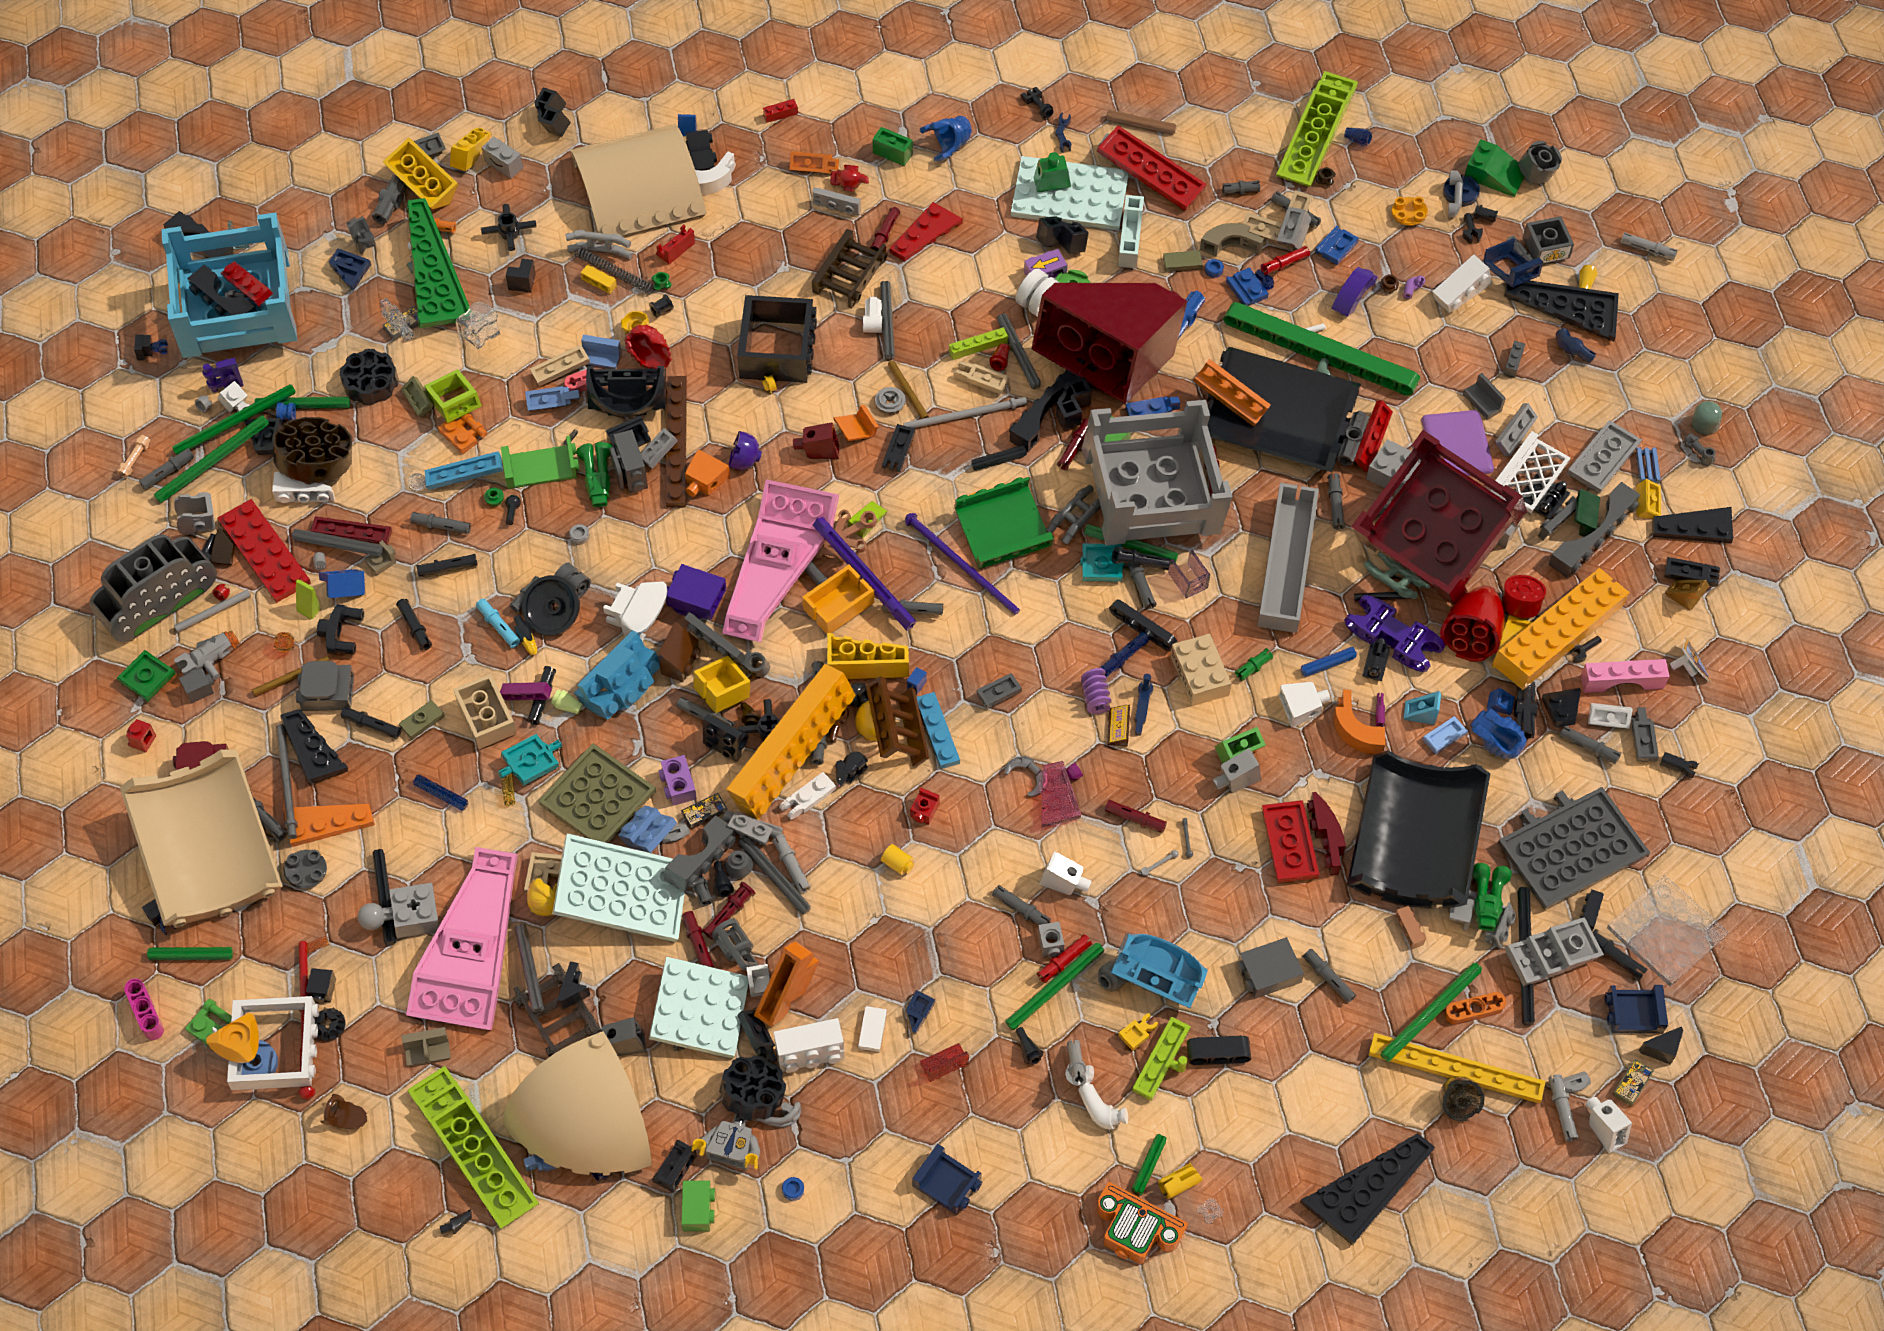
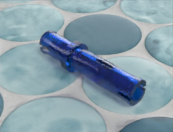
M1141 632L1119 652L1113 653L1110 659L1099 667L1105 670L1104 676L1107 678L1117 668L1123 667L1125 661L1149 642L1148 635Z

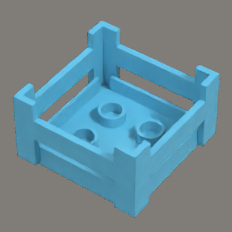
M276 212L257 215L258 226L184 236L181 226L161 229L162 244L167 259L170 304H167L168 320L183 358L201 356L202 353L265 343L278 342L280 344L298 341L296 324L290 307L286 267H290L289 252ZM265 242L267 250L192 260L190 254L192 252ZM235 261L268 287L273 294L260 306L250 301L255 305L257 312L221 317L211 305L207 306L199 295L195 296L189 290L190 285L187 278L200 267L206 265L218 276L221 284L218 295L225 297V292L233 289L236 292H240L220 274L227 265ZM178 283H180L182 313H180Z

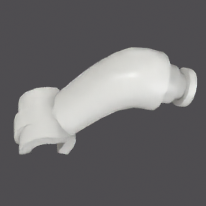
M1068 1065L1065 1073L1066 1078L1070 1083L1073 1084L1072 1075L1069 1072ZM1090 1065L1085 1066L1086 1083L1081 1085L1078 1082L1080 1087L1078 1091L1092 1120L1099 1127L1108 1130L1115 1129V1125H1120L1121 1122L1127 1124V1109L1121 1108V1111H1119L1118 1108L1113 1109L1112 1105H1107L1102 1101L1093 1084H1090L1094 1078V1067Z

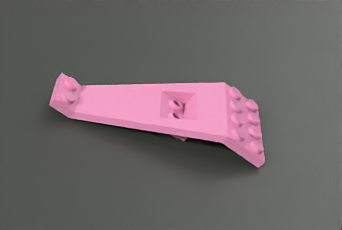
M771 480L765 481L758 519L726 613L722 634L762 642L765 622L826 540L812 525L817 518L824 517L833 527L839 494ZM768 547L771 548V552L769 554L767 553ZM786 551L789 553L787 558L785 557Z

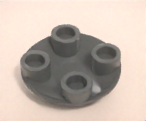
M300 850L288 855L284 866V874L287 881L294 887L302 889L318 885L324 879L327 872L326 861L318 850Z

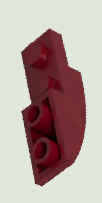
M1312 792L1310 800H1307L1308 813L1311 812L1312 814L1310 828L1311 831L1315 832L1316 839L1321 838L1322 848L1326 849L1325 867L1329 868L1330 875H1339L1341 868L1340 856L1344 855L1346 849L1344 835L1329 805L1317 792Z

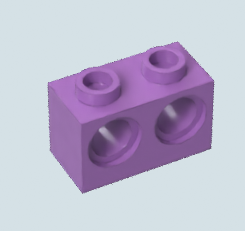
M685 755L660 761L662 769L658 770L661 782L665 781L667 787H664L666 799H671L673 806L696 800V791ZM671 771H678L675 774L670 773ZM677 788H683L682 791H675Z

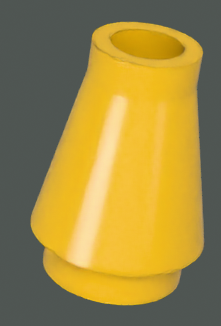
M1584 265L1580 269L1579 288L1591 289L1598 276L1596 267Z

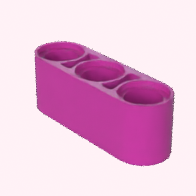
M131 979L125 984L124 990L139 1027L147 1039L157 1040L164 1033L162 1022L144 983L140 979ZM141 989L137 994H133L134 991ZM148 1007L147 1010L140 1012L142 1008ZM151 1025H156L153 1029L148 1030Z

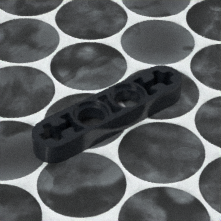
M1117 599L1109 607L1113 616L1162 649L1170 652L1172 644L1178 643L1171 633L1123 601Z

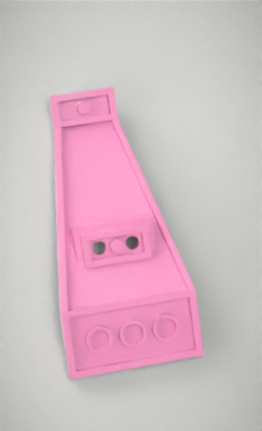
M475 847L472 868L413 972L407 1016L492 1030L500 987L518 854ZM455 941H459L460 947L458 949L454 947ZM476 944L481 946L480 952L475 951Z

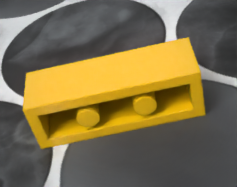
M586 265L580 272L583 281L609 294L617 287L614 277L608 276L594 267Z

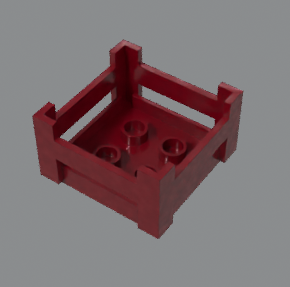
M1422 430L1412 443L1411 447L1413 450L1368 511H1362L1351 528L1359 542L1374 552L1380 551L1437 590L1441 598L1454 605L1468 592L1465 586L1510 525L1516 527L1526 514L1527 509L1521 494L1509 486H1503L1442 446L1438 439ZM1444 459H1447L1448 461H1450L1451 463H1453L1454 465H1456L1457 467H1459L1460 469H1462L1463 471H1465L1466 473H1468L1469 475H1471L1472 477H1474L1475 479H1477L1478 481H1480L1481 483H1483L1484 485H1486L1487 487H1489L1490 489L1504 497L1505 500H1503L1502 498H1500L1499 496H1497L1496 494H1494L1493 492H1491L1490 490H1488L1487 488H1485L1484 486H1482L1481 484H1479L1478 482H1476L1475 480H1473L1472 478H1470L1469 476H1467L1466 474H1464L1463 472H1461L1460 470L1446 462ZM1418 461V463L1420 464L1408 478L1406 483L1403 485V487L1400 489V491L1388 505V507L1377 520V522L1373 524L1372 522L1374 521V519L1377 517L1382 508L1385 506V504L1388 502V500L1391 498V496L1394 494V492L1397 490V488L1400 486L1405 477L1408 475V473L1411 471V469Z

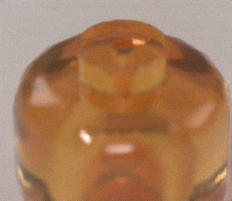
M280 632L275 635L274 648L277 651L286 654L294 649L295 638L291 633Z

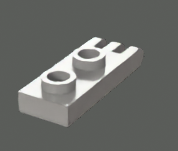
M813 188L812 190L813 204L859 216L861 212V199L821 188Z

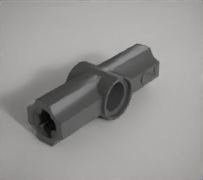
M396 175L392 176L386 189H382L379 193L378 204L372 214L373 220L378 224L384 225V223H387L394 209H398L401 205L402 194L407 185Z
M1358 411L1352 414L1337 457V461L1341 465L1348 466L1354 463L1369 420V416L1365 412Z

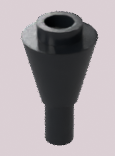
M716 861L714 862L715 879L713 893L718 897H728L734 891V887L723 870L722 862Z
M1023 1027L1017 1028L1015 1032L1020 1039L1024 1063L1037 1064L1040 1062L1044 1052L1027 1036Z

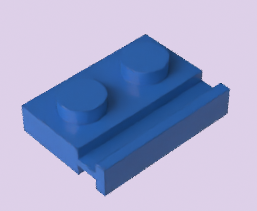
M1336 225L1316 247L1315 253L1322 254V257L1338 265L1358 243L1359 238L1344 229H1339V226Z
M1250 267L1235 273L1232 277H1226V283L1241 304L1246 306L1249 304L1253 305L1268 298L1269 293Z

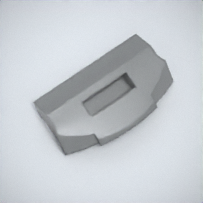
M683 822L675 825L662 840L663 843L673 842L690 834L686 823Z
M1585 1071L1562 1078L1566 1092H1576L1591 1084L1590 1077Z

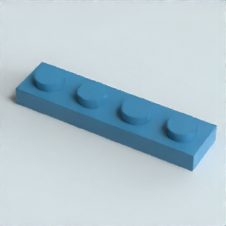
M497 451L424 470L426 487L428 490L501 472L503 471L501 454Z
M935 692L918 696L917 702L920 715L940 769L960 764L959 755Z

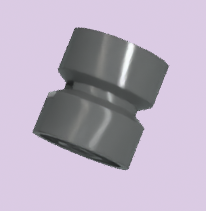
M569 562L559 567L554 575L568 580L575 587L579 598L588 591L591 585V579L584 573L579 572Z

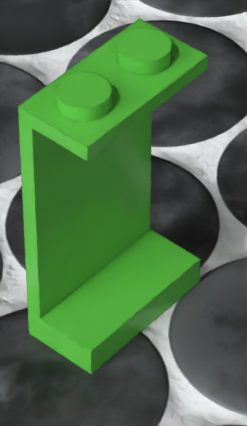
M566 436L567 445L515 454H510L508 446H502L501 454L507 489L577 478L576 470L580 469L578 458L574 459L573 456L577 454L576 445L571 443L570 436Z

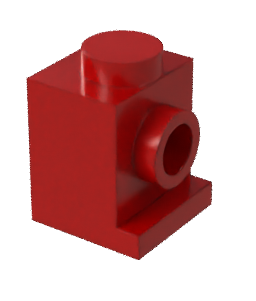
M136 719L127 730L128 746L147 752L156 738L151 724Z
M920 788L919 794L910 809V817L918 823L924 822L929 825L940 805V795Z

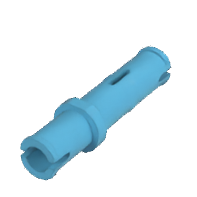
M485 598L480 599L476 603V607L484 615V620L495 628L511 648L518 646L520 639L500 617L498 610L493 609Z

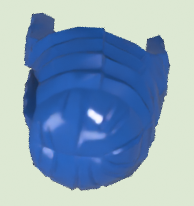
M961 115L956 118L941 119L920 128L922 134L934 130L935 136L942 148L940 154L934 157V161H943L952 156L961 146L969 141L972 132L969 120Z
M1490 707L1486 711L1482 710L1470 725L1472 727L1471 730L1484 741V749L1496 757L1514 759L1526 746L1527 739L1524 736V731L1521 730V726L1517 725L1516 721L1512 720L1511 717H1501Z

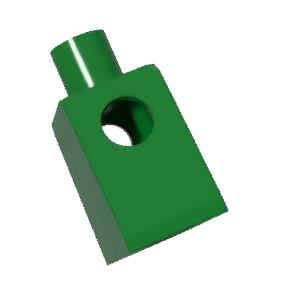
M1052 152L1047 158L1038 160L1034 173L1037 192L1071 187L1065 156H1059L1058 153Z

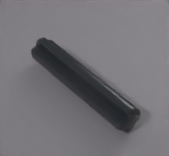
M1024 445L972 459L971 465L973 470H979L1026 456L1027 451Z

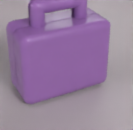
M1469 410L1427 414L1422 417L1421 421L1424 431L1438 439L1442 446L1484 474H1490L1494 471L1481 415L1478 411ZM1444 459L1446 462H1448L1449 464H1451L1467 476H1470L1468 473H1466L1465 471H1463L1447 459Z

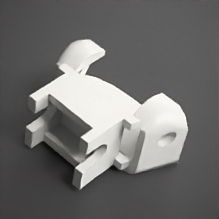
M664 582L641 583L640 586H636L634 589L617 583L615 586L616 591L619 593L611 607L607 605L603 607L605 614L613 616H607L606 622L621 627L625 637L632 630L637 632L643 642L646 634H643V632L647 631L654 623L665 603L667 586Z

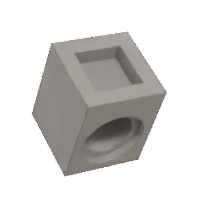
M1060 922L1038 925V938L1042 956L1057 957L1064 951L1065 945ZM1054 939L1056 942L1048 943L1047 940Z

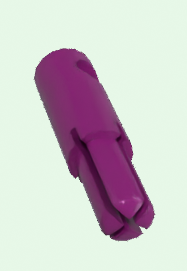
M1377 693V727L1385 726L1383 693H1381V706L1380 693Z

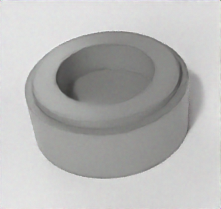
M574 525L569 531L570 539L575 544H584L589 540V530L585 525Z

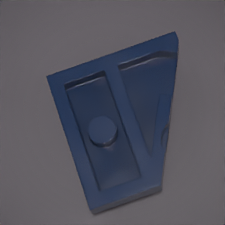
M337 248L329 260V265L347 286L354 291L370 268L371 261Z

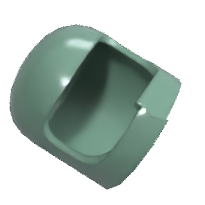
M1704 401L1698 404L1692 417V426L1695 431L1704 435L1717 432L1722 419L1721 407L1713 401Z

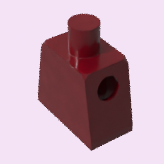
M833 422L805 427L803 429V438H793L794 450L804 449L809 459H839L840 443Z

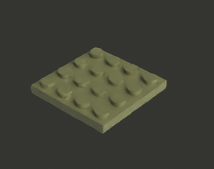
M592 743L538 802L539 805L583 837L609 843L634 816L635 812L641 809L656 792V787Z

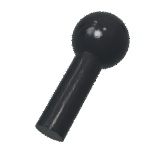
M510 495L506 498L505 504L508 508L507 525H513L515 511L521 505V500L517 495Z

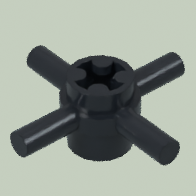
M503 204V213L498 217V225L480 227L481 234L499 233L503 239L507 240L508 250L514 251V239L518 237L519 231L521 229L536 228V220L518 222L516 216L510 212L509 204Z
M771 699L763 701L764 715L760 718L757 725L738 726L739 730L745 733H758L764 741L780 721L772 713Z

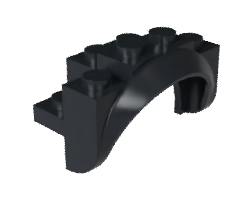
M587 366L586 389L588 409L604 410L608 412V416L637 417L647 415V411L650 409H665L666 369H664V366H657V369H594V366ZM602 386H608V391L605 390Z

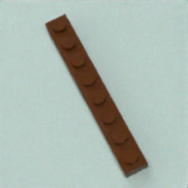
M667 376V431L678 441L666 453V507H686L687 376Z

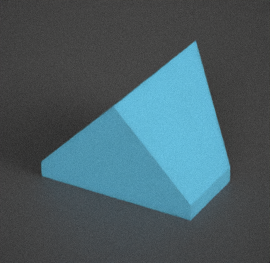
M1440 691L1407 700L1405 702L1404 719L1435 725L1440 709Z

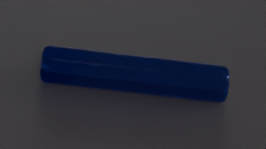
M416 775L413 780L414 786L461 811H464L469 804L467 799L422 775Z

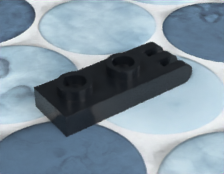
M897 424L884 457L882 468L886 469L888 463H890L889 470L893 471L895 465H898L896 472H901L916 433L915 428Z
M1667 557L1664 577L1675 580H1706L1709 586L1717 587L1719 584L1718 573H1720V567Z

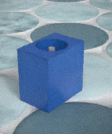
M916 667L907 679V690L914 688L917 695L927 682V672Z

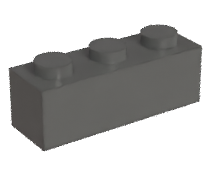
M1514 340L1504 375L1516 376L1525 343Z

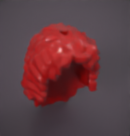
M648 324L636 325L627 333L624 339L625 348L640 366L644 365V367L649 369H657V366H664L665 369L672 361L670 358V347L666 344L663 334L657 331L656 328L648 326Z

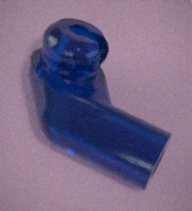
M1258 269L1255 272L1256 277L1261 281L1266 290H1271L1274 287L1273 277L1264 275V272Z

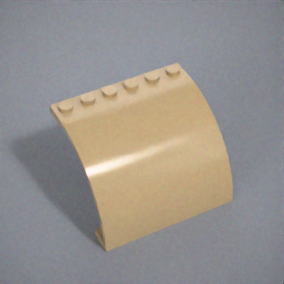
M676 124L570 150L574 168H579L598 233L622 236L707 214L689 150Z

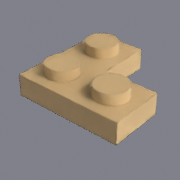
M531 852L524 887L525 894H527L529 884L533 880L540 878L548 885L549 877H559L562 855Z

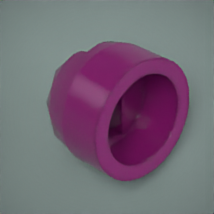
M1075 762L1066 769V776L1070 780L1075 781L1083 777L1080 768Z

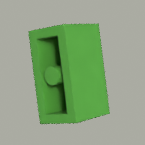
M1255 727L1224 740L1214 747L1223 764L1249 748L1253 753L1266 746L1258 727Z
M710 1180L683 1181V1231H710V1223H715V1210H711V1202H715V1188H711Z

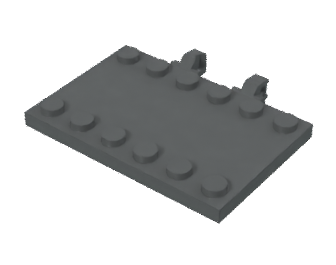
M1603 787L1575 801L1572 798L1569 799L1563 790L1556 793L1553 798L1559 804L1556 811L1542 818H1535L1528 811L1529 808L1521 811L1519 817L1523 822L1522 828L1498 841L1499 846L1544 910L1637 863L1650 854L1648 848Z

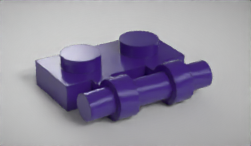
M235 358L216 362V368H212L209 364L203 365L202 373L204 378L207 379L206 384L212 392H217L221 387L225 389L234 381L240 387L244 386Z

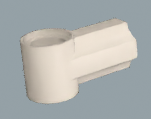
M870 297L865 300L863 333H882L881 300L877 297Z

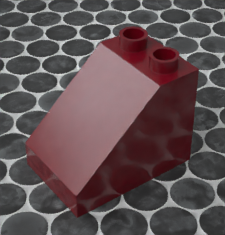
M1054 283L1042 294L1031 350L1080 377H1085L1086 381L1126 404L1174 356L1188 301L1183 299L1177 292L1167 290L1157 283ZM1079 357L1086 361V363L1083 365L1076 359ZM1090 364L1097 368L1094 372L1087 368Z

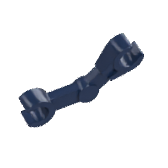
M1062 112L1059 115V126L1056 129L1055 135L1060 142L1059 149L1064 153V146H1067L1069 151H1071L1072 146L1071 142L1066 140L1063 133L1064 129L1070 124L1071 115L1069 114L1068 119H1062Z

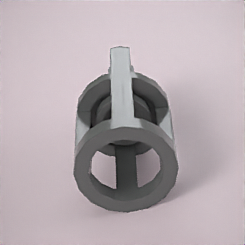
M737 919L726 920L713 930L712 937L729 962H737L743 970H747L746 967L759 965L751 953L754 947L753 943L749 940ZM732 926L727 932H725V928ZM729 937H732V938H733V940L735 941L736 945L733 944V942L731 941V939H730Z

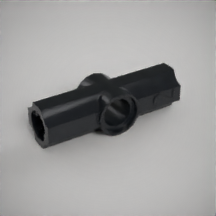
M1534 681L1524 690L1517 686V699L1514 705L1516 723L1521 726V730L1524 731V736L1527 740L1534 738L1538 703L1535 701L1536 686Z

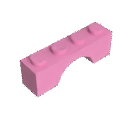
M1666 659L1585 663L1581 673L1584 693L1604 692L1608 688L1622 683H1637L1644 690L1664 689L1669 679Z

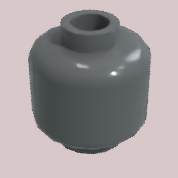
M1111 959L1098 970V982L1104 989L1111 991L1118 990L1128 982L1110 973L1116 959Z

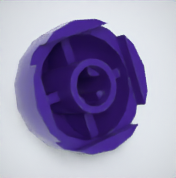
M738 431L728 465L735 470H748L754 465L755 461L759 462L762 451L759 450V443L753 435L744 431Z

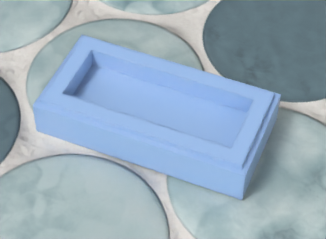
M1454 716L1423 736L1422 740L1436 755L1465 736L1468 730Z

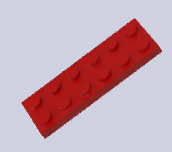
M1119 125L1097 149L1099 154L1185 211L1206 188V183Z
M252 499L217 517L222 528L276 603L296 592L297 580H301L308 585L311 584L309 577Z

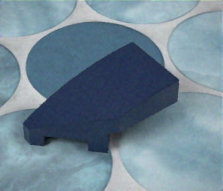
M918 990L915 991L906 1008L912 1032L915 1034L923 1025L936 1002L935 999Z

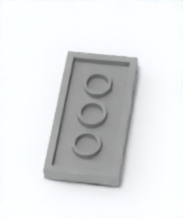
M1609 420L1568 469L1567 474L1600 494L1641 444L1642 439Z

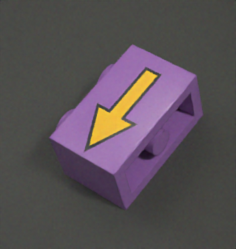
M1059 249L1024 260V273L1026 276L1038 268L1048 274V278L1052 277L1055 279L1060 273H1067V263Z

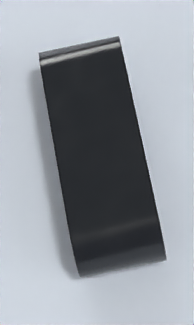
M1247 1036L1197 1037L1187 1040L1188 1061L1191 1065L1238 1064L1249 1062L1252 1059L1250 1041Z

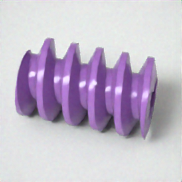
M1101 668L1091 669L1081 676L1087 710L1091 714H1102L1111 708L1109 704L1112 700L1109 697L1110 692L1107 690L1109 686L1106 683L1107 678L1104 676L1106 672Z

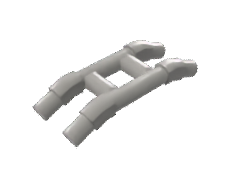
M577 230L565 234L566 241L575 239L587 240V242L567 245L569 253L578 251L582 247L586 251L613 253L629 260L633 256V253L625 248L613 246L612 243L626 248L631 246V241L618 234L586 232L585 230ZM594 240L605 241V245L595 244Z

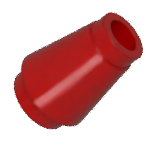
M999 344L990 357L989 362L992 369L1002 371L1007 367L1009 346L1007 344Z

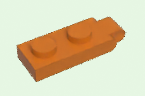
M791 151L789 170L831 173V170H839V159L832 158L831 154Z

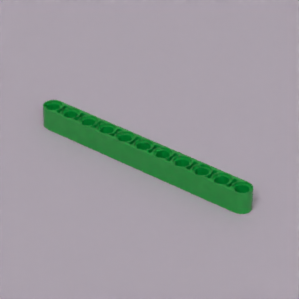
M1238 302L1231 303L1223 317V321L1230 327L1319 362L1321 358H1326L1329 360V366L1406 396H1411L1420 381L1419 374L1410 369Z

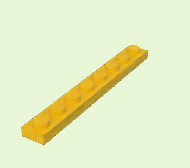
M1374 1033L1369 1056L1383 1059L1380 1056L1381 1051L1395 1038ZM1408 1043L1390 1061L1539 1104L1542 1101L1546 1082L1413 1043Z

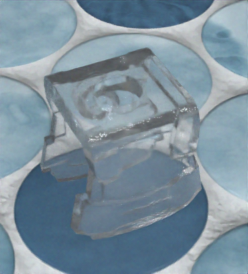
M481 301L473 302L469 310L456 319L458 335L474 345L475 348L480 349L489 338L493 339L500 334V327L495 323L498 317L497 312Z

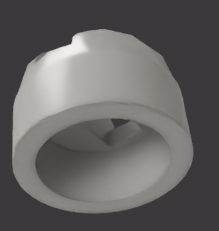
M202 395L195 400V405L201 412H206L212 406V400L209 401L208 396Z

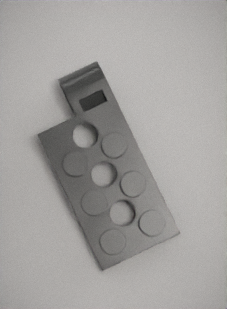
M689 612L684 619L689 623L687 627L698 638L704 639L715 651L718 650L724 657L728 655L756 677H764L768 674L770 663L761 653L747 651L744 655L739 649ZM762 661L760 667L754 668L757 662Z

